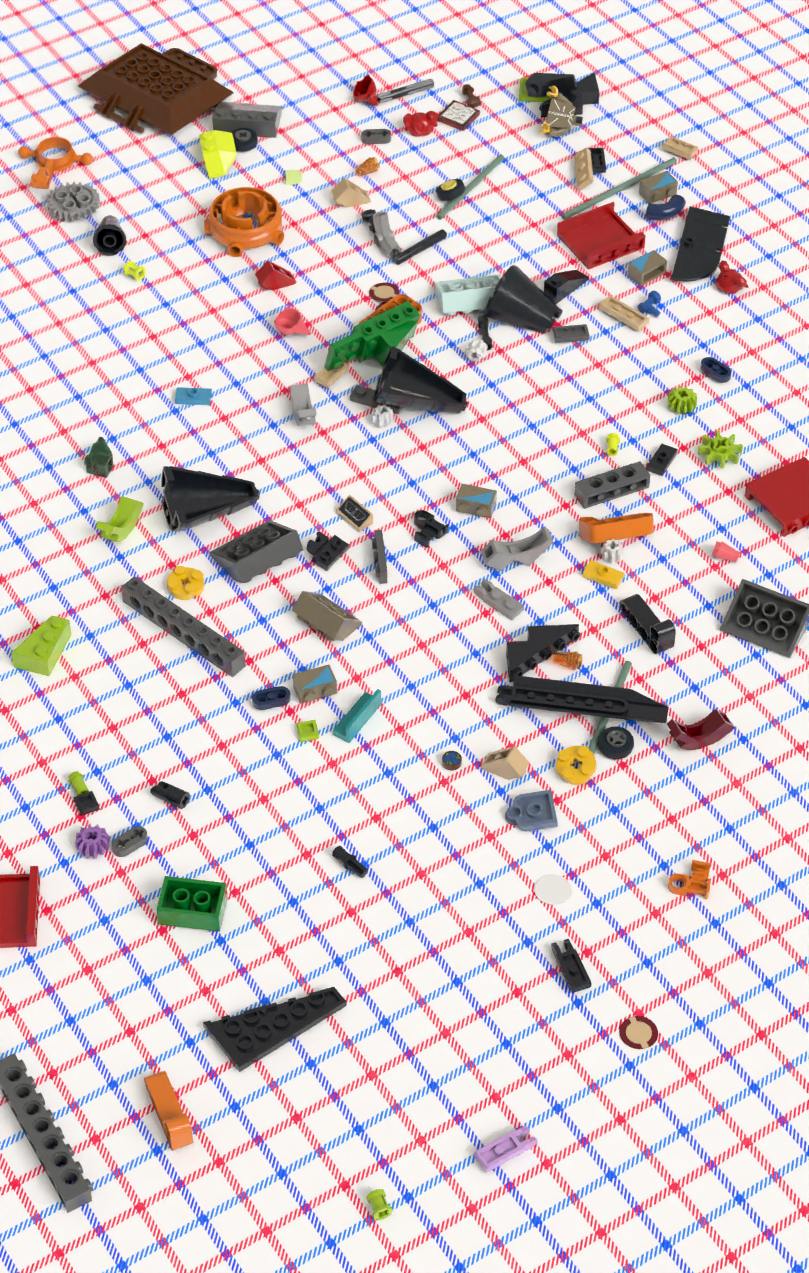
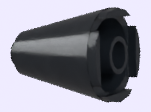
M107 215L102 219L93 235L94 247L97 248L98 252L106 256L117 255L118 252L124 250L126 245V235L117 218L112 215Z

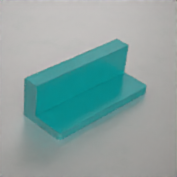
M377 689L373 695L364 692L333 729V735L350 743L382 705L381 690Z

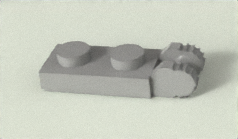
M484 579L481 583L483 588L480 586L473 588L474 593L484 603L510 620H513L524 610L522 603L498 587H495L487 579Z

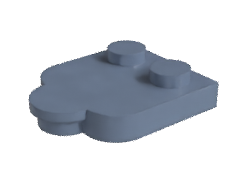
M552 790L516 796L513 800V806H510L505 812L507 823L517 825L521 831L558 827Z

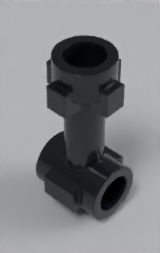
M369 209L362 212L361 215L364 222L370 223L369 230L374 234L375 227L372 215L376 213V210Z

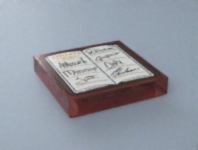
M453 100L438 115V121L464 131L480 115V110Z

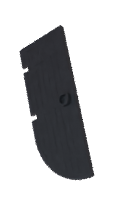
M689 206L671 280L696 281L711 275L717 269L722 255L718 251H723L727 228L725 227L729 225L730 216Z

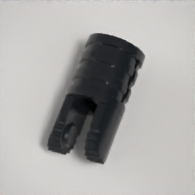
M160 781L157 786H153L150 790L153 796L180 809L185 808L190 799L189 792L163 781Z

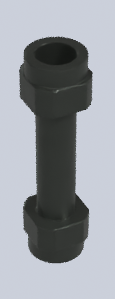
M481 315L478 317V327L482 333L481 340L486 343L488 347L486 351L493 347L492 338L489 337L488 333L489 321L488 317Z

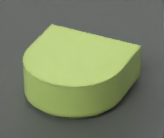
M286 170V185H294L302 181V173L299 170Z

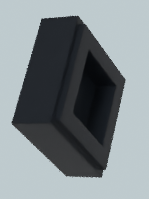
M93 791L73 797L80 816L100 810Z

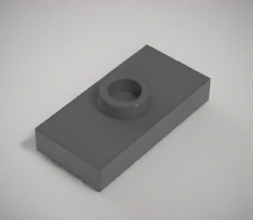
M587 324L553 327L555 343L590 339Z

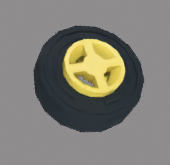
M452 179L439 185L436 193L439 200H452L465 192V185L461 179Z

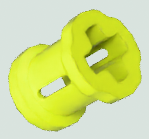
M128 261L123 269L125 275H131L137 281L142 280L146 274V268L136 265L133 261Z

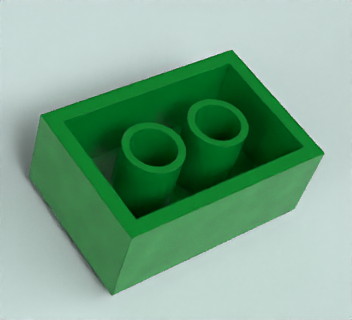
M165 876L156 910L158 925L220 932L228 899L227 883Z

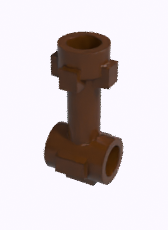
M465 84L462 87V93L468 97L466 99L467 106L471 108L480 106V97L473 95L474 88L470 84Z

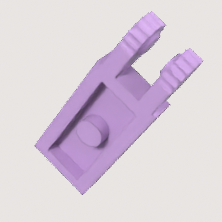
M524 1126L474 1152V1157L485 1173H488L524 1153V1151L530 1150L537 1144L538 1140L533 1136L520 1143L519 1140L530 1133V1129Z

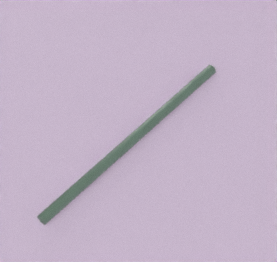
M673 157L561 214L562 219L566 220L640 182V180L677 163V159Z

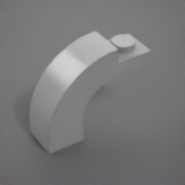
M308 383L291 385L289 392L297 426L316 424L315 416L317 413L316 408H313L311 404Z

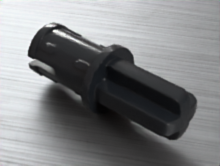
M341 845L333 850L332 856L339 860L345 869H350L361 878H364L368 873V869L356 860L357 857L348 853Z

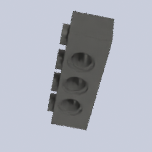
M638 461L575 482L574 495L582 507L586 509L649 488L650 474L642 462Z

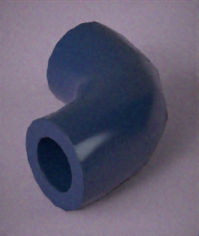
M673 195L664 204L649 203L645 217L648 220L658 221L671 219L684 209L686 200L681 195Z

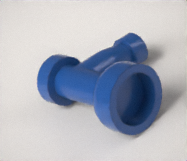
M652 290L648 294V299L638 304V310L641 313L648 311L654 314L655 317H659L661 312L656 310L652 304H658L661 301V295L657 291Z

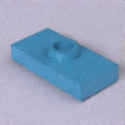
M177 387L175 404L210 405L212 388Z

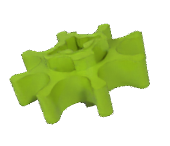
M717 430L714 438H709L706 435L702 436V444L705 446H698V455H707L706 465H709L712 461H718L721 464L720 468L724 469L725 462L728 460L738 464L739 455L735 453H742L743 444H733L735 443V434H731L729 438H723L720 435V430Z

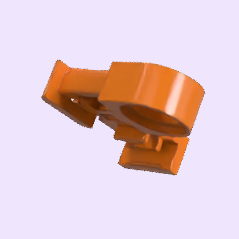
M692 860L691 870L693 874L671 875L668 882L669 891L681 896H686L687 893L703 895L705 900L708 899L711 880L708 877L711 863ZM680 881L683 883V886L675 887L672 883Z

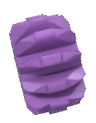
M89 824L87 829L81 827L80 832L76 833L75 846L80 855H85L87 859L90 856H94L96 859L98 854L104 856L105 850H109L110 836L105 828H100L98 824L95 827H91Z

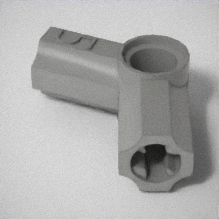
M377 212L372 215L375 227L373 235L377 247H382L388 257L394 259V256L401 252V248L395 241L393 231L390 228L388 213Z

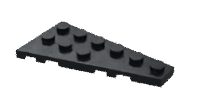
M335 987L309 993L308 996L296 999V997L290 998L288 1002L280 1004L275 1002L246 1010L243 1014L233 1017L227 1015L222 1017V1020L214 1022L210 1020L203 1022V1027L236 1069L241 1072L346 1007L347 1001Z

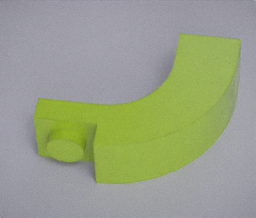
M121 496L116 512L111 520L108 522L97 521L96 528L102 530L100 537L115 542H121L126 539L135 527L144 503Z

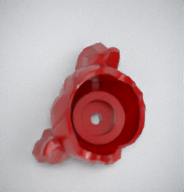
M368 74L361 81H357L354 86L353 97L357 101L369 102L371 106H378L376 85L373 78Z
M435 111L407 113L403 117L404 130L409 131L415 137L427 136L431 134L433 127L438 126L439 116Z
M722 260L719 263L718 268L721 272L715 281L718 290H723L727 294H736L744 287L749 288L747 280L735 269H730L727 261Z

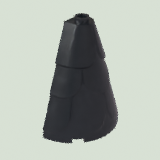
M391 347L376 385L374 402L383 405L429 410L430 412L460 414L461 411H465L468 404L466 401L467 393L400 349Z
M163 466L161 487H164V496H162L163 510L169 528L175 532L193 528L224 515H231L256 504L260 498L259 490L256 489L255 483L252 481L173 466Z

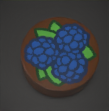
M456 751L445 752L442 756L443 767L450 771L459 769L462 765L460 753Z

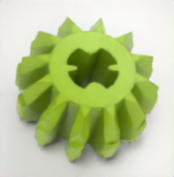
M681 386L673 388L668 394V407L671 408L672 412L677 411V414L683 413L685 415L687 412L692 413V410L697 406V393H694L693 389H688L687 386L685 388Z

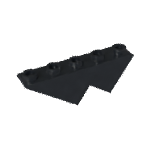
M595 73L576 82L577 90L561 93L575 106L574 115L583 114V105L599 104V87ZM551 98L540 105L541 117H547Z
M579 624L528 626L527 641L507 642L506 659L509 682L514 681L515 675L522 676L529 670L535 669L538 664L548 660L556 652L562 651L571 642L577 641L581 635Z

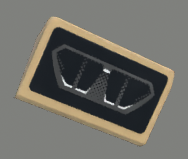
M351 495L347 496L336 509V513L358 532L373 524V514Z

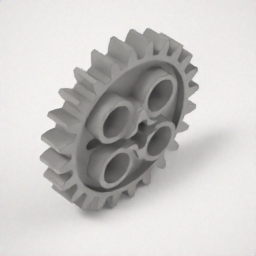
M75 181L72 184L66 182L65 186L60 184V188L55 187V191L50 190V194L47 195L48 198L46 199L50 214H53L54 217L58 216L59 220L65 218V221L71 219L72 222L76 218L80 221L81 217L87 219L86 215L92 216V212L96 213V209H99L100 204L97 189H93V186L88 187V183L82 185L81 182L76 184Z

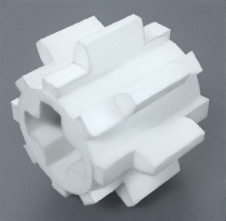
M474 339L472 343L468 342L466 346L467 357L475 362L485 358L488 348L486 343L478 339Z
M378 405L372 411L373 423L379 426V428H387L393 422V410L386 405Z
M612 539L604 542V547H601L603 560L610 562V564L621 561V556L624 555V548H621L620 541Z

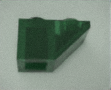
M99 436L96 443H93L89 455H86L84 465H86L88 474L107 478L114 467L113 455L104 438Z

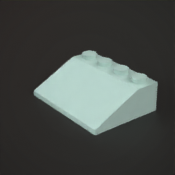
M491 275L434 282L440 309L446 315H453L459 311L471 313L473 312L472 310L476 309L484 311L502 276Z

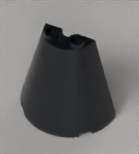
M512 265L496 285L495 292L489 298L483 316L544 334L548 328L551 329L553 327L555 319L560 318L563 310L518 266Z

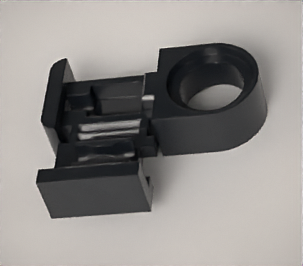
M425 510L416 511L414 514V525L422 529V531L415 533L414 541L428 548L429 542L436 537V534L437 539H440L448 533L449 524L444 525L438 522L433 514Z

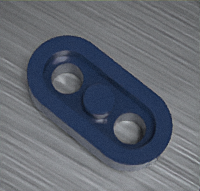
M705 357L701 360V371L714 380L725 383L731 379V369L717 359Z
M284 686L259 690L252 695V705L258 710L285 706L291 700L290 690Z

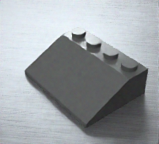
M220 102L214 109L212 117L213 130L231 133L239 128H249L256 132L257 137L276 138L283 106Z
M269 520L210 551L209 554L232 579L241 583H247L253 577L266 573L271 567L281 565L284 560L296 557L304 549L297 530Z
M742 579L719 630L791 658L809 626V604Z

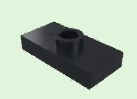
M588 148L591 151L593 173H606L604 148Z
M662 443L647 464L646 470L663 476L678 454V449Z

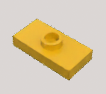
M590 560L583 571V577L614 589L618 588L625 576V573L592 560Z

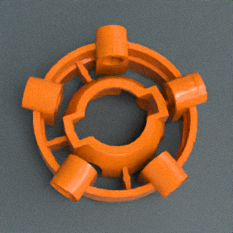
M239 187L223 192L212 202L208 220H204L205 235L211 234L219 243L228 246V253L233 257L241 256L244 249L257 248L268 243L279 246L284 240V232L281 231V205L270 193L262 189ZM246 212L254 213V218L258 220V226L253 229L251 218L238 217L244 216ZM218 213L221 214L224 225L219 223Z

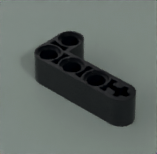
M639 594L620 600L619 605L622 613L654 654H659L674 647L676 629L670 619L661 622Z

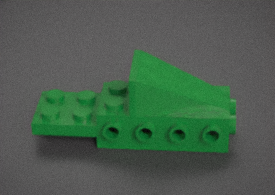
M406 301L354 326L351 335L330 344L324 367L327 371H330L334 368H339L343 363L352 362L355 358L361 363L374 357L384 368L383 365L391 347H396L402 351L410 338L414 337L420 318L418 310L409 301Z

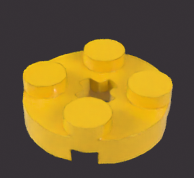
M177 566L167 578V589L172 597L179 600H190V597L194 595L197 597L203 592L205 587L203 573L190 567Z
M571 746L559 752L556 768L562 780L564 779L572 785H581L588 782L593 773L595 774L597 763L594 754L587 746ZM574 762L582 763L578 769L571 766Z

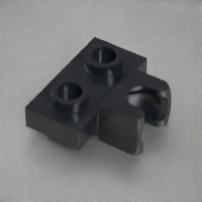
M317 532L315 542L309 540L306 549L313 555L312 562L328 571L349 549V544L336 535L329 540V537L321 532Z

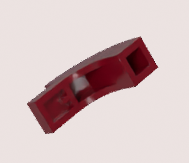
M716 708L707 717L695 724L684 725L674 719L667 723L671 730L669 732L683 750H698L712 745L724 738L735 728L726 713Z

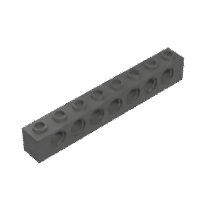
M135 576L121 586L122 599L125 604L232 678L246 667L245 651Z
M15 1053L0 1060V1090L67 1213L92 1201L91 1192L94 1191L92 1184L88 1178H83V1168L79 1161L75 1162L72 1158L74 1153L70 1144L65 1145L62 1140L65 1138L59 1126L55 1127L53 1123L55 1119L51 1110L46 1111L44 1107L46 1103L41 1092L36 1093L34 1079L32 1076L28 1077L26 1075L27 1068L22 1059L18 1060ZM70 1181H75L73 1184H67Z

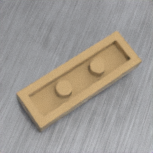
M587 147L578 151L574 156L577 187L580 190L594 182L591 151Z
M611 295L599 303V309L638 332L649 324V317Z

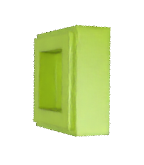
M316 720L296 723L300 742L319 739Z

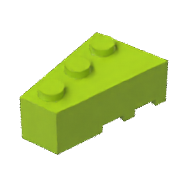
M53 615L50 616L11 652L14 668L50 676L72 635L70 620Z

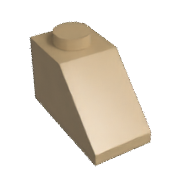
M345 177L331 190L334 196L333 200L338 205L342 204L345 207H352L371 202L366 190Z
M516 746L489 753L480 767L487 772L510 780L521 778L526 773V768L530 762Z

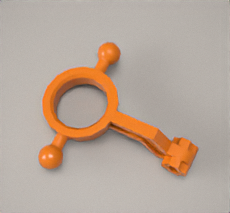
M62 137L46 138L39 143L35 150H30L26 146H21L18 150V155L23 159L29 156L36 157L39 170L37 174H32L31 187L37 189H49L54 171L65 170L72 166L75 161H80L84 165H90L93 162V156L88 152L76 155L70 141ZM60 147L69 152L64 157L58 159H48L42 156L50 148Z

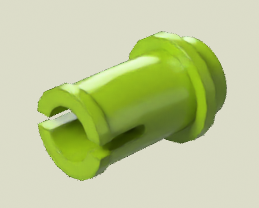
M75 771L68 776V782L75 789L77 796L89 792L83 780V774Z

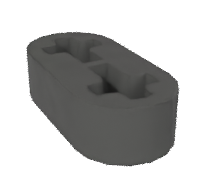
M366 129L361 132V141L368 145L387 144L391 142V131L388 129Z
M136 826L115 838L112 842L114 855L125 857L144 846L148 841L146 829Z

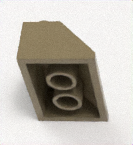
M302 591L292 609L297 614L298 619L304 622L308 621L311 624V628L319 632L322 631L325 633L324 636L331 641H343L363 623L320 593Z

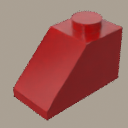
M269 260L255 274L258 284L262 288H268L272 291L294 285L297 282L290 271Z

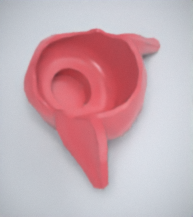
M286 307L274 320L276 329L282 334L294 335L298 333L311 335V332L304 324L301 314L293 308Z

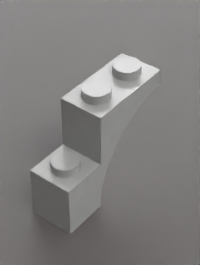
M543 527L535 534L518 541L501 542L492 539L481 550L485 565L502 571L513 559L530 566L554 542L549 529Z

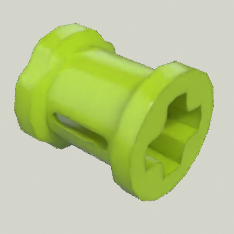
M376 1189L366 1196L367 1202L371 1204L374 1211L372 1214L373 1218L376 1220L385 1219L393 1212L392 1207L386 1201L384 1189Z

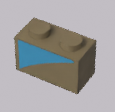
M665 171L640 180L639 194L648 204L677 195L678 181L669 171Z
M653 250L628 263L627 276L641 287L666 273L667 260Z
M462 483L456 497V511L491 518L497 503V490Z
M330 664L292 674L293 688L300 704L337 694V680Z

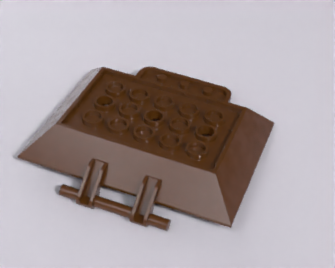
M142 43L77 85L79 88L105 101L103 106L97 103L93 106L101 115L109 119L112 118L124 124V127L141 134L144 132V128L137 125L139 119L169 135H173L234 94L233 91L213 80L217 77V68L179 48H171L164 53H160ZM117 107L129 113L127 118L114 113V108Z

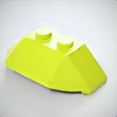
M217 130L199 134L209 178L212 179L226 175L227 169L232 165L237 156L233 134Z

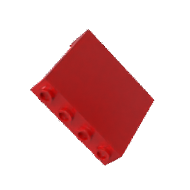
M614 202L557 223V236L588 270L645 248L646 235L643 232L636 234L614 211Z
M806 457L746 483L744 495L749 501L755 498L783 527V537L794 534L804 527H809V460Z
M30 866V874L0 875V948L37 947L41 880L39 866Z

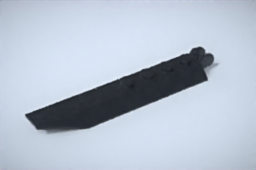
M517 675L514 676L513 686L501 685L498 687L497 693L499 695L495 698L496 703L504 706L509 705L657 723H667L669 707L628 688Z

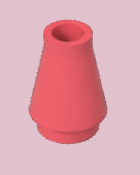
M716 541L711 555L716 556L715 558L737 562L740 552L723 541Z

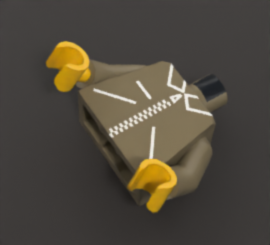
M551 86L549 88L552 92H547V96H553V98H551L546 122L539 125L543 127L539 133H546L557 138L570 133L572 125L582 126L583 117L574 115L575 106L558 92L556 86Z

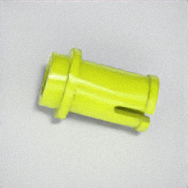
M610 433L606 437V453L609 456H615L618 454L620 437L617 433Z

